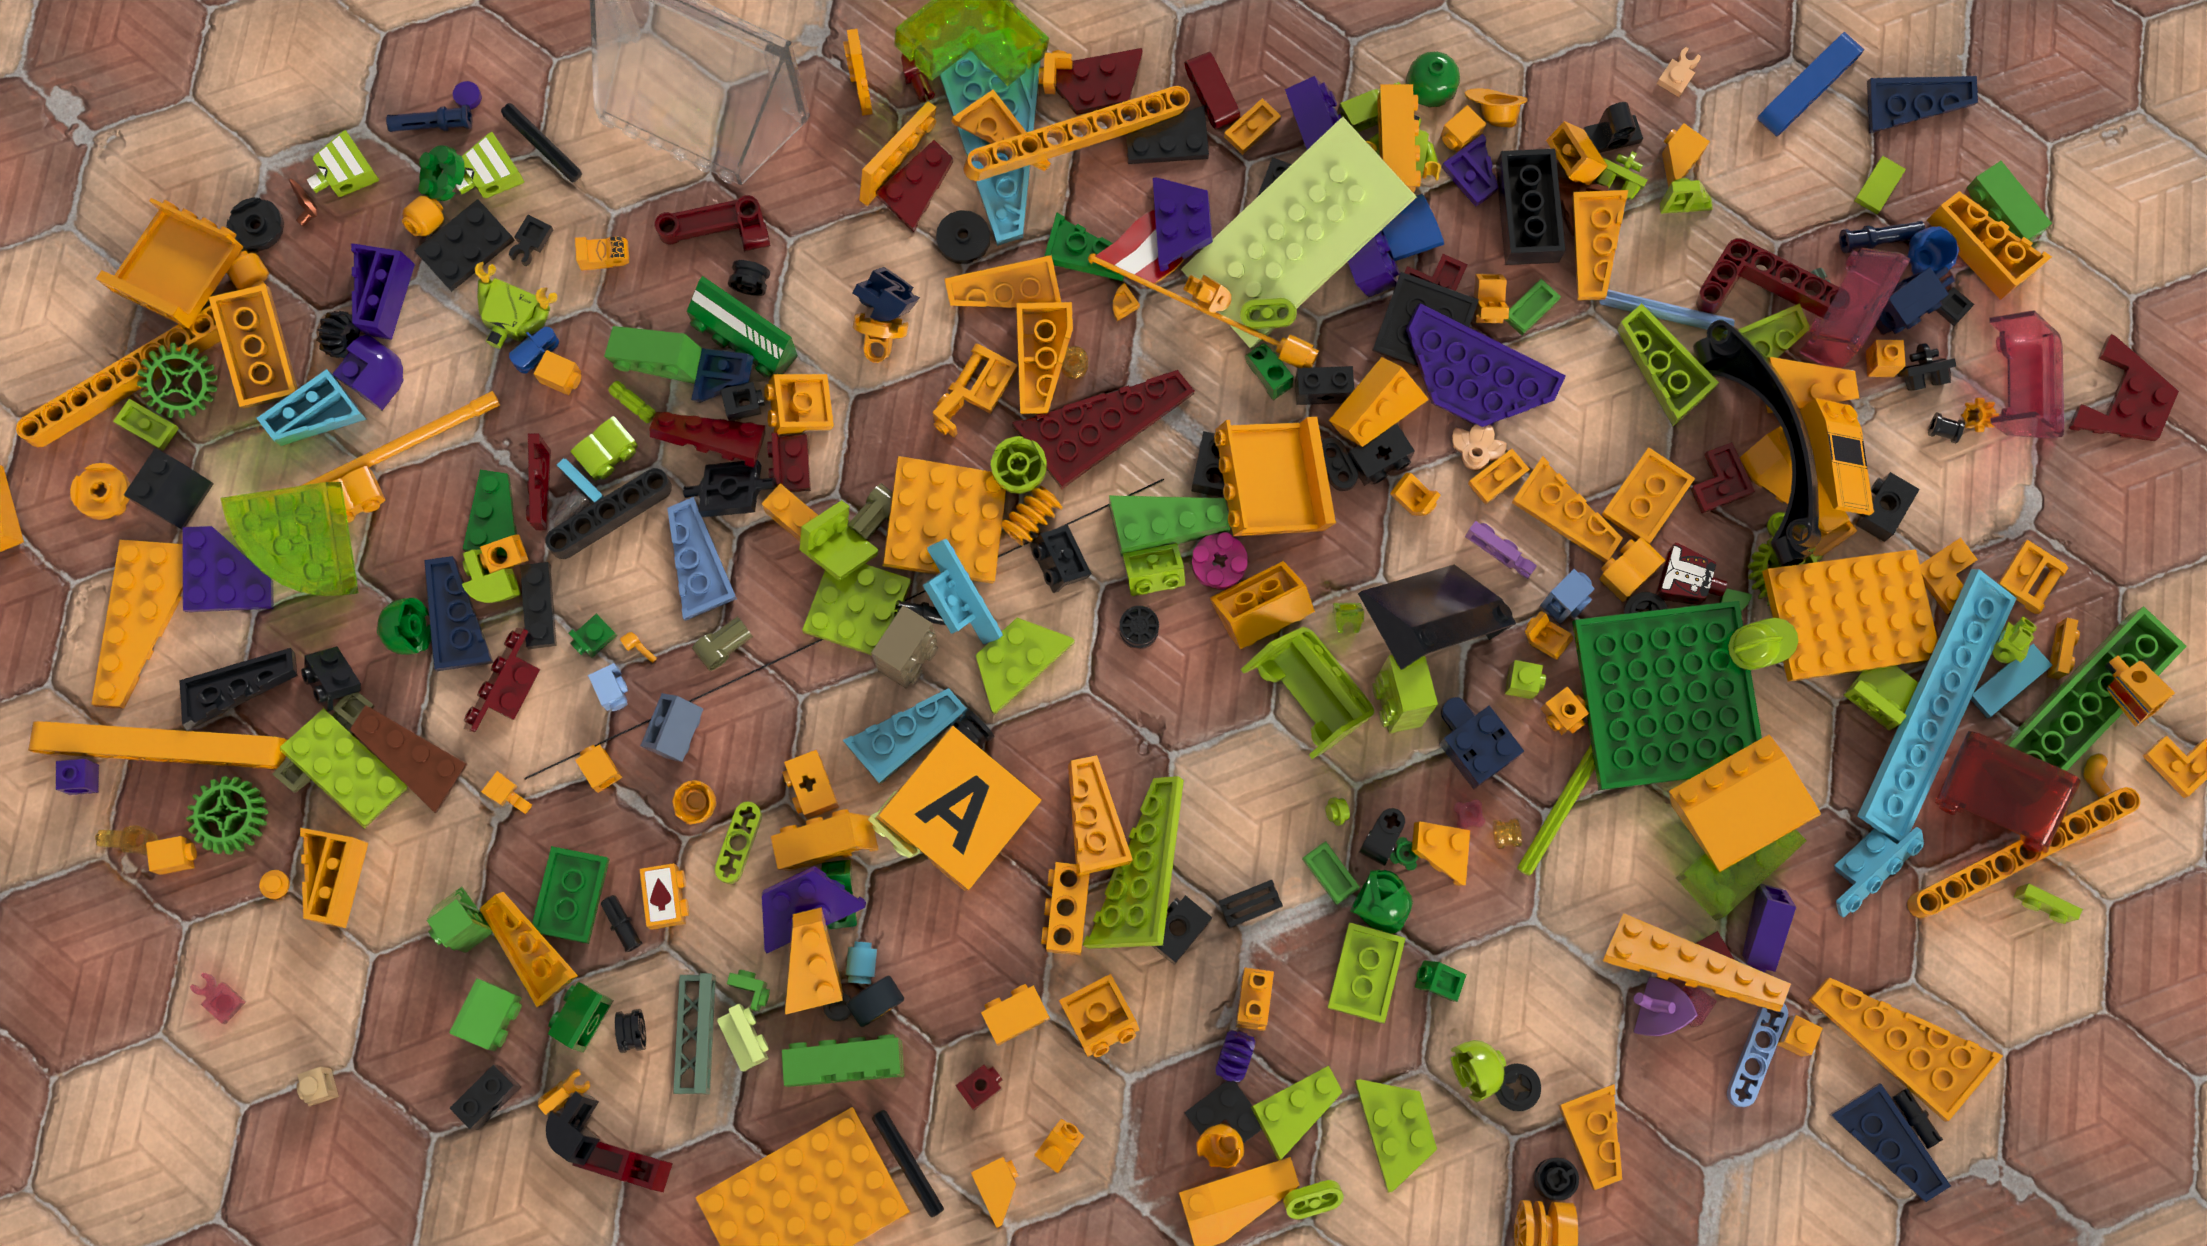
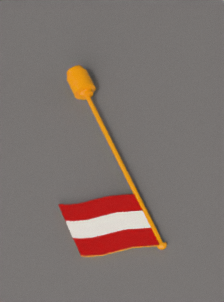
M1155 210L1137 219L1115 243L1099 254L1093 253L1088 257L1090 264L1095 262L1277 346L1276 352L1280 354L1279 359L1296 368H1312L1319 350L1315 349L1313 344L1291 334L1287 339L1282 337L1281 341H1277L1217 312L1214 314L1201 305L1156 285L1174 272L1184 260L1180 257L1168 264L1169 269L1160 271Z

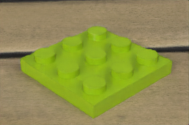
M867 564L862 565L842 580H837L825 570L802 631L805 634L872 655L871 652L895 618L894 612H897V610H894L896 601H905L912 581L910 578Z

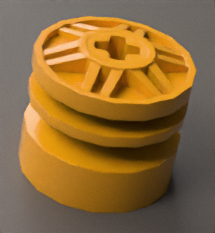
M1520 1200L1514 1222L1515 1246H1578V1219L1574 1203L1551 1202L1548 1215H1546L1542 1201H1535L1532 1209L1530 1201Z

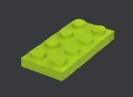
M324 708L280 746V751L364 829L407 790L408 786Z

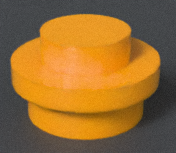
M279 870L266 872L259 883L261 893L269 899L283 897L290 887L288 876Z

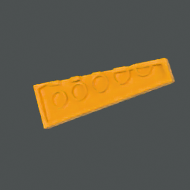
M1625 913L1621 917L1603 959L1606 963L1637 972L1643 969L1657 973L1656 977L1668 980L1669 977L1686 982V986L1693 988L1697 986L1712 989L1714 994L1736 998L1739 1001L1777 1012L1781 1011L1791 985L1786 981Z

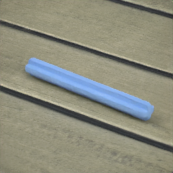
M1609 289L1605 300H1599L1601 305L1630 312L1642 303L1656 318L1706 330L1711 323L1717 320H1724L1734 326V320L1731 318Z

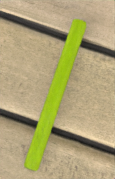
M1591 745L1519 863L1517 869L1523 874L1530 876L1534 872L1593 773L1595 765Z

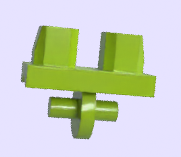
M1632 151L1629 158L1620 153L1618 154L1615 161L1625 165L1624 167L1604 158L1608 166L1598 176L1596 183L1608 186L1609 189L1615 177H1618L1625 181L1621 190H1628L1627 199L1632 200L1639 190L1644 188L1648 179L1629 170L1631 168L1640 172L1643 166L1634 161L1637 153Z
M2022 617L2015 625L2008 622L2003 627L2000 638L1994 645L1993 655L1995 659L2001 663H2011L2014 660H2018L2021 663L2027 656L2030 643L2034 638L2032 634L2036 631L2037 627L2025 617Z

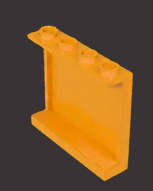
M150 198L149 202L159 209L115 275L101 270L96 280L113 293L189 329L244 246L235 239L237 235L224 226L218 229L217 225L204 217L199 220L195 214L183 208L182 211H179L178 207L167 200L161 203Z
M1306 417L1300 423L1231 425L1230 420H1225L1215 429L1214 441L1216 446H1218L1220 455L1219 470L1223 473L1224 479L1223 495L1228 502V523L1232 527L1233 536L1325 531L1336 524L1317 417Z

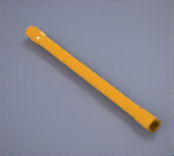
M494 391L486 393L449 414L290 491H285L264 501V508L270 517L293 507L296 503L316 494L315 490L319 487L340 479L356 469L365 466L370 468L470 418L480 416L500 406V402Z

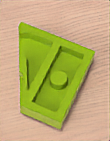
M1681 178L1672 182L1659 203L1661 214L1713 210L1712 199L1700 180L1690 181L1688 178Z

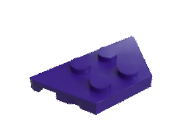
M1155 177L1153 178L1158 260L1160 271H1165L1169 269L1168 264L1180 257L1184 260L1197 249H1202L1213 242L1208 190Z
M815 866L764 889L762 892L764 950L766 954L790 943L793 914L822 907L827 926L865 908L866 901L862 897L856 898L844 890V885L828 878L826 873Z

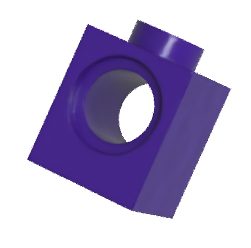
M87 759L56 761V790L68 795L99 793V765Z

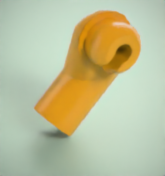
M2098 753L2088 758L2083 776L2100 798L2111 791V789L2102 778L2108 764V759L2105 755Z

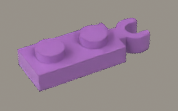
M1475 521L1465 536L1511 569L1513 567L1526 579L1530 577L1537 567L1532 561L1521 556L1522 553L1518 551V547L1513 542L1499 538L1495 535V531L1485 523L1480 524Z

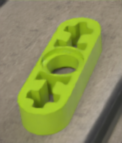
M743 802L737 806L715 865L716 876L726 884H733L741 878L762 820L761 810L752 802ZM749 808H752V813L756 817L755 819H749L746 825L747 829H752L751 833L748 834L742 829H735L737 824L743 827L745 822L741 813L748 812ZM736 835H743L747 840L745 848L740 851L733 850L731 847V840ZM730 852L732 855L742 856L741 861L734 859L732 867L736 869V873L729 874L728 878H726L722 867H727L730 864L731 858L726 856V853Z

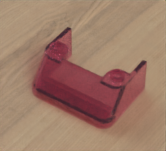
M1860 248L1858 252L1853 250L1845 262V265H1847L1845 269H1847L1848 273L1823 317L1821 319L1816 317L1808 330L1812 335L1802 346L1799 353L1823 366L1842 369L1866 342L1905 271L1910 258L1901 253L1868 248Z
M2035 310L1989 318L1990 324L1999 331V336L1996 338L1997 350L1999 353L2002 352L2008 362V408H2003L1999 416L1991 418V424L2007 436L2049 439L2062 437L2064 435L2063 344L2060 334Z

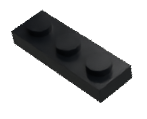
M549 562L520 565L524 625L528 631L526 647L528 649L557 646L551 565Z

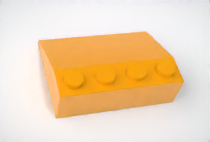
M1770 734L1669 791L1672 808L1719 872L1821 815L1787 756Z

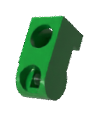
M1262 343L1245 355L1248 366L1263 383L1272 400H1275L1293 387L1294 376L1275 352L1273 353L1265 343Z

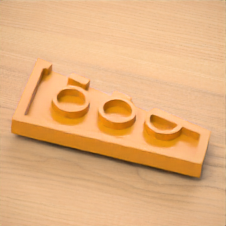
M927 101L862 169L859 201L868 206L876 197V192L888 182L923 136L932 131L937 121L935 119L936 106Z
M1628 190L1573 192L1577 301L1605 300L1607 296Z
M1052 255L944 278L950 306L1016 307L1017 303L1062 302Z
M1542 456L1513 499L1512 504L1606 563L1623 538L1598 512L1595 513L1586 503L1587 501L1580 493L1577 494L1566 483L1567 480L1560 473L1557 474L1546 458Z
M1097 755L1071 760L1068 764L1077 876L1129 865L1133 859Z

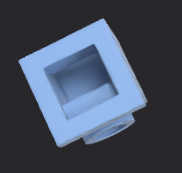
M615 663L588 675L601 705L607 711L610 709L617 711L628 705V700L624 693L629 690L622 676L617 677L622 673Z

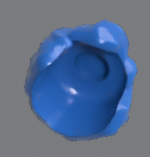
M1941 226L1929 227L1914 234L1909 242V252L1907 255V262L1911 264L1912 273L1916 274L1931 267L1933 272L1945 266L1950 270L1956 264L1959 253L1957 240L1952 233Z

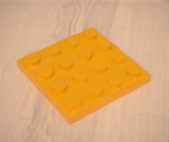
M898 456L882 566L937 575L940 571L929 554L927 547L947 539L972 581L993 584L996 576L1006 490L1001 488L996 482L991 471Z

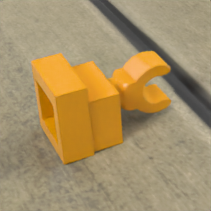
M496 771L481 791L502 806L509 802L524 814L532 807L531 803L514 792L518 786L498 771Z

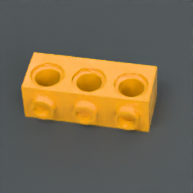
M1056 862L1055 869H1049L1048 886L1053 887L1052 898H1046L1044 915L1050 916L1049 927H1043L1041 944L1046 945V952L1081 956L1090 873L1077 876L1076 864ZM1065 873H1072L1076 876L1077 882L1071 887H1066L1060 882L1061 876ZM1063 901H1068L1074 906V911L1068 916H1062L1057 911L1058 905ZM1060 930L1069 932L1071 935L1069 943L1066 945L1057 944L1054 940L1056 932Z

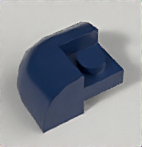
M885 267L873 270L869 279L856 284L852 292L859 297V301L863 305L874 308L870 318L877 321H891L909 313L920 298L912 293L913 286Z

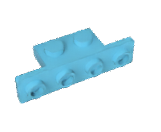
M943 539L927 547L940 573L923 584V587L950 633H955L968 623H971L983 644L1001 638L1003 633L949 541Z
M1916 827L1898 844L1874 828L1834 865L1835 871L1853 884L1836 901L1838 914L1844 918L1850 912H1855L1870 893L1874 894L1880 889L1886 878L1899 872L1903 863L1910 856H1915L1921 851L1924 839L1920 828Z

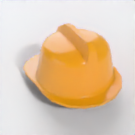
M1473 88L1465 92V96L1468 99L1481 104L1485 120L1497 127L1512 128L1516 126L1521 104L1527 102L1526 97L1509 95L1491 89Z

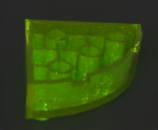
M323 482L220 498L225 519L235 541L247 558L264 574L281 585L301 593L319 596L359 593L341 482Z

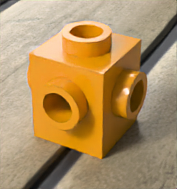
M1568 686L1540 708L1546 715L1545 720L1549 727L1555 732L1558 731L1561 735L1568 730L1572 734L1586 724L1583 719L1589 714L1585 708V701L1579 695H1574Z

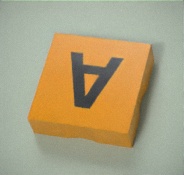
M952 726L926 755L921 765L906 783L892 796L876 818L907 844L916 847L924 853L937 869L966 891L973 886L1042 799Z

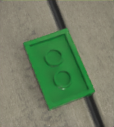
M551 846L532 924L541 935L586 944L590 943L610 861L608 857Z

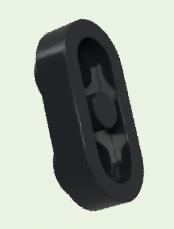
M1333 437L1324 439L1322 447L1328 480L1336 490L1348 491L1352 489L1357 482L1358 471L1348 451L1339 439ZM1331 450L1336 456L1330 458L1326 455V452ZM1344 474L1347 476L1348 480L1342 482L1339 480L1338 476Z

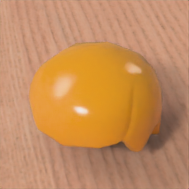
M692 780L684 782L675 790L672 803L675 816L689 825L705 822L713 815L716 807V796L713 790L702 781Z
M1224 1124L1209 1127L1196 1142L1197 1155L1199 1157H1206L1210 1167H1222L1225 1169L1234 1167L1244 1155V1145L1240 1134L1232 1127Z

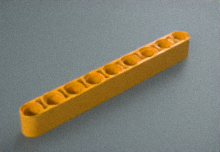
M1181 86L1169 87L976 148L969 153L965 161L964 174L972 181H981L1146 128L1182 114L1190 101L1189 93ZM1170 99H1176L1180 106L1174 105ZM1146 106L1152 107L1156 113L1153 114L1147 111ZM1121 114H1127L1132 121L1124 120ZM1097 122L1106 124L1107 129L1100 128ZM1072 130H1079L1083 137L1074 135ZM1047 138H1055L1058 142V145H1053L1049 143ZM1028 145L1033 149L1034 152L1028 153L1022 148V146ZM997 153L1007 155L1009 160L1003 161L999 159ZM972 161H979L984 168H975L972 165Z
M211 305L200 311L189 329L180 324L176 325L25 415L16 425L17 434L34 447H44L142 389L143 387L138 386L137 382L146 379V377L138 375V370H148V368L143 366L141 362L143 359L153 362L149 352L154 351L160 355V345H164L167 352H171V343H176V346H178L181 341L186 340L185 344H188L186 352L191 354L196 347L199 349L197 354L199 355L219 343L221 340ZM210 325L209 330L202 333L203 328ZM169 359L165 362L177 368L187 361L183 359ZM158 366L154 371L153 381L163 376L162 370ZM137 369L136 373L129 377L130 372ZM112 383L111 388L104 392L106 386ZM87 398V402L80 406L81 401ZM60 413H63L62 417L59 420L55 421L56 417ZM38 427L37 432L31 436V432Z
M34 721L28 751L51 755L277 769L286 760V756L280 751V746L287 739L272 736Z
M2129 787L2110 792L1912 894L1907 902L1908 910L1917 918L1937 914L2136 811L2140 806V796L2136 790ZM2119 796L2124 799L2125 808L2120 806L2118 802ZM2094 808L2101 814L2100 821L2094 816ZM2070 821L2077 827L2076 834L2069 828ZM2045 833L2052 838V846L2045 842ZM2021 846L2028 852L2027 859L2023 858L2020 854ZM1996 859L2003 863L2002 872L1995 866ZM1971 871L1978 875V885L1971 881ZM1946 884L1951 885L1954 889L1953 898L1947 895L1945 891ZM1921 897H1925L1929 901L1928 911L1921 906Z

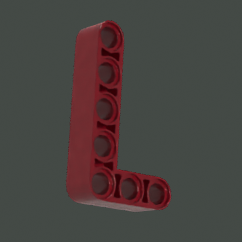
M1735 238L1728 243L1701 286L1696 302L1699 311L1710 314L1717 313L1738 279L1742 277L1795 305L1800 303L1801 308L1829 322H1839L1848 311L1851 304V296L1844 289L1745 239ZM1732 253H1739V254H1741L1743 257H1742V258L1734 257V256L1732 255ZM1756 266H1765L1767 270H1760ZM1725 274L1729 279H1721L1718 275ZM1781 278H1789L1792 282H1783ZM1806 290H1812L1817 295H1809L1806 293ZM1705 296H1713L1716 300L1709 301ZM1830 303H1838L1842 308H1835Z

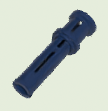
M468 104L462 105V108L447 109L445 106H442L437 111L390 114L386 117L389 132L440 128V130L449 131L450 128L455 127L471 129L473 123L471 109Z
M1923 221L1882 228H1874L1869 225L1864 226L1860 230L1850 231L1849 229H1842L1839 235V243L1843 253H1851L1852 250L1861 248L1872 250L1876 245L1910 240L1914 234L1925 229V224Z

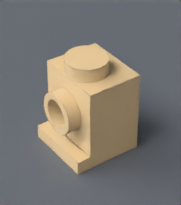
M318 1067L297 1074L299 1082L296 1084L298 1095L308 1106L339 1097L331 1068Z

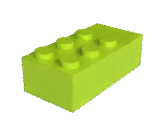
M1389 655L1375 679L1376 683L1372 684L1375 699H1380L1383 709L1379 711L1381 724L1383 727L1388 728L1389 734L1422 727L1438 705L1426 657H1421L1401 670L1393 655Z

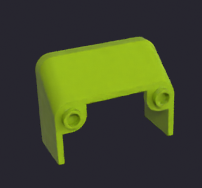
M1301 627L1271 641L1240 669L1245 674L1257 668L1264 680L1274 683L1281 680L1315 722V725L1311 727V738L1318 747L1309 754L1311 759L1331 749L1374 715V708L1371 702L1317 635L1309 628Z

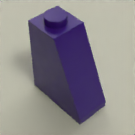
M1761 883L1757 884L1742 956L1747 965L1764 973L1766 970L1776 972L1796 910V905L1786 890Z

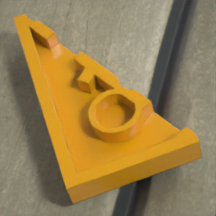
M991 90L953 116L951 120L954 125L990 144L1027 133L994 90ZM1023 145V146H1022V148H1023L1026 152H1028V153H1033V152H1034L1033 149H1032L1030 146H1028V145ZM1047 159L1031 165L1046 171L1051 166V163Z

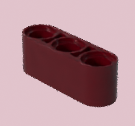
M1207 52L1185 61L1184 66L1188 78L1201 105L1205 106V113L1212 127L1216 130L1241 118L1239 108L1213 54Z

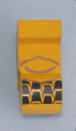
M575 237L576 261L581 271L613 268L629 263V247L626 238L609 237L606 239L587 240L586 237Z

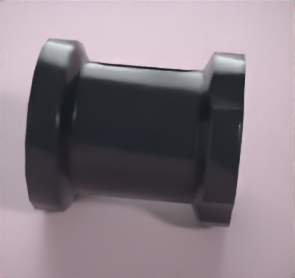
M1936 412L1930 422L1928 436L1934 437L1938 435L1951 439V443L1956 444L1963 434L1965 421L1961 419L1958 421L1942 417L1941 413Z

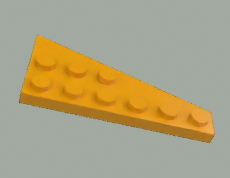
M119 540L91 705L95 707L125 708L140 679L139 674L146 660H150L154 652L152 649L158 637H162L182 598L183 544Z
M1827 978L1809 998V1001L1906 1088H1909L1916 1097L1944 1122L1949 1121L2003 1057L1999 1053L1978 1046L1979 1044L1951 1034L1948 1030L1908 1012L1900 1011L1886 1002L1878 1001L1832 978Z

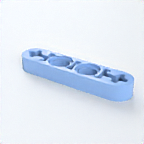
M1783 1004L1781 1011L1777 1012L1780 1016L1773 1018L1770 1026L1775 1027V1031L1770 1027L1760 1025L1761 1022L1764 1024L1768 1023L1771 1014L1767 1012V1008L1759 1007L1727 1088V1098L1735 1107L1750 1106L1757 1098L1788 1018V1009L1785 1004ZM1760 1031L1767 1033L1770 1037V1044L1766 1048L1759 1047L1755 1041V1037ZM1749 1058H1753L1759 1063L1760 1069L1756 1075H1750L1745 1070V1062ZM1740 1076L1746 1080L1754 1081V1085L1751 1083L1746 1085L1744 1092L1748 1095V1098L1741 1099V1101L1738 1100L1739 1095L1735 1093V1090L1742 1089L1745 1080L1739 1079Z

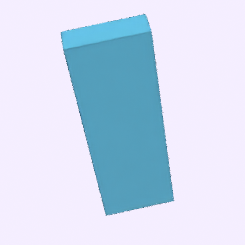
M2032 644L2029 646L2026 658L2021 663L2018 660L2008 663L1974 691L1971 701L1988 719L2048 670L2052 664Z

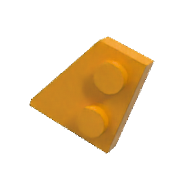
M1421 821L1414 822L1412 852L1421 859H1426L1430 866L1438 872H1444L1452 878L1455 885H1466L1470 830Z

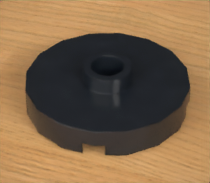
M255 197L242 200L233 207L230 212L231 216L229 220L227 219V228L237 235L235 239L247 251L258 252L269 249L277 243L283 234L284 220L282 214L268 200H261ZM261 223L259 228L253 229L256 224Z
M959 210L948 214L941 220L937 228L936 242L942 255L947 260L956 264H969L985 255L990 246V231L987 222L980 215L972 211ZM962 232L968 234L966 238H960L958 235Z

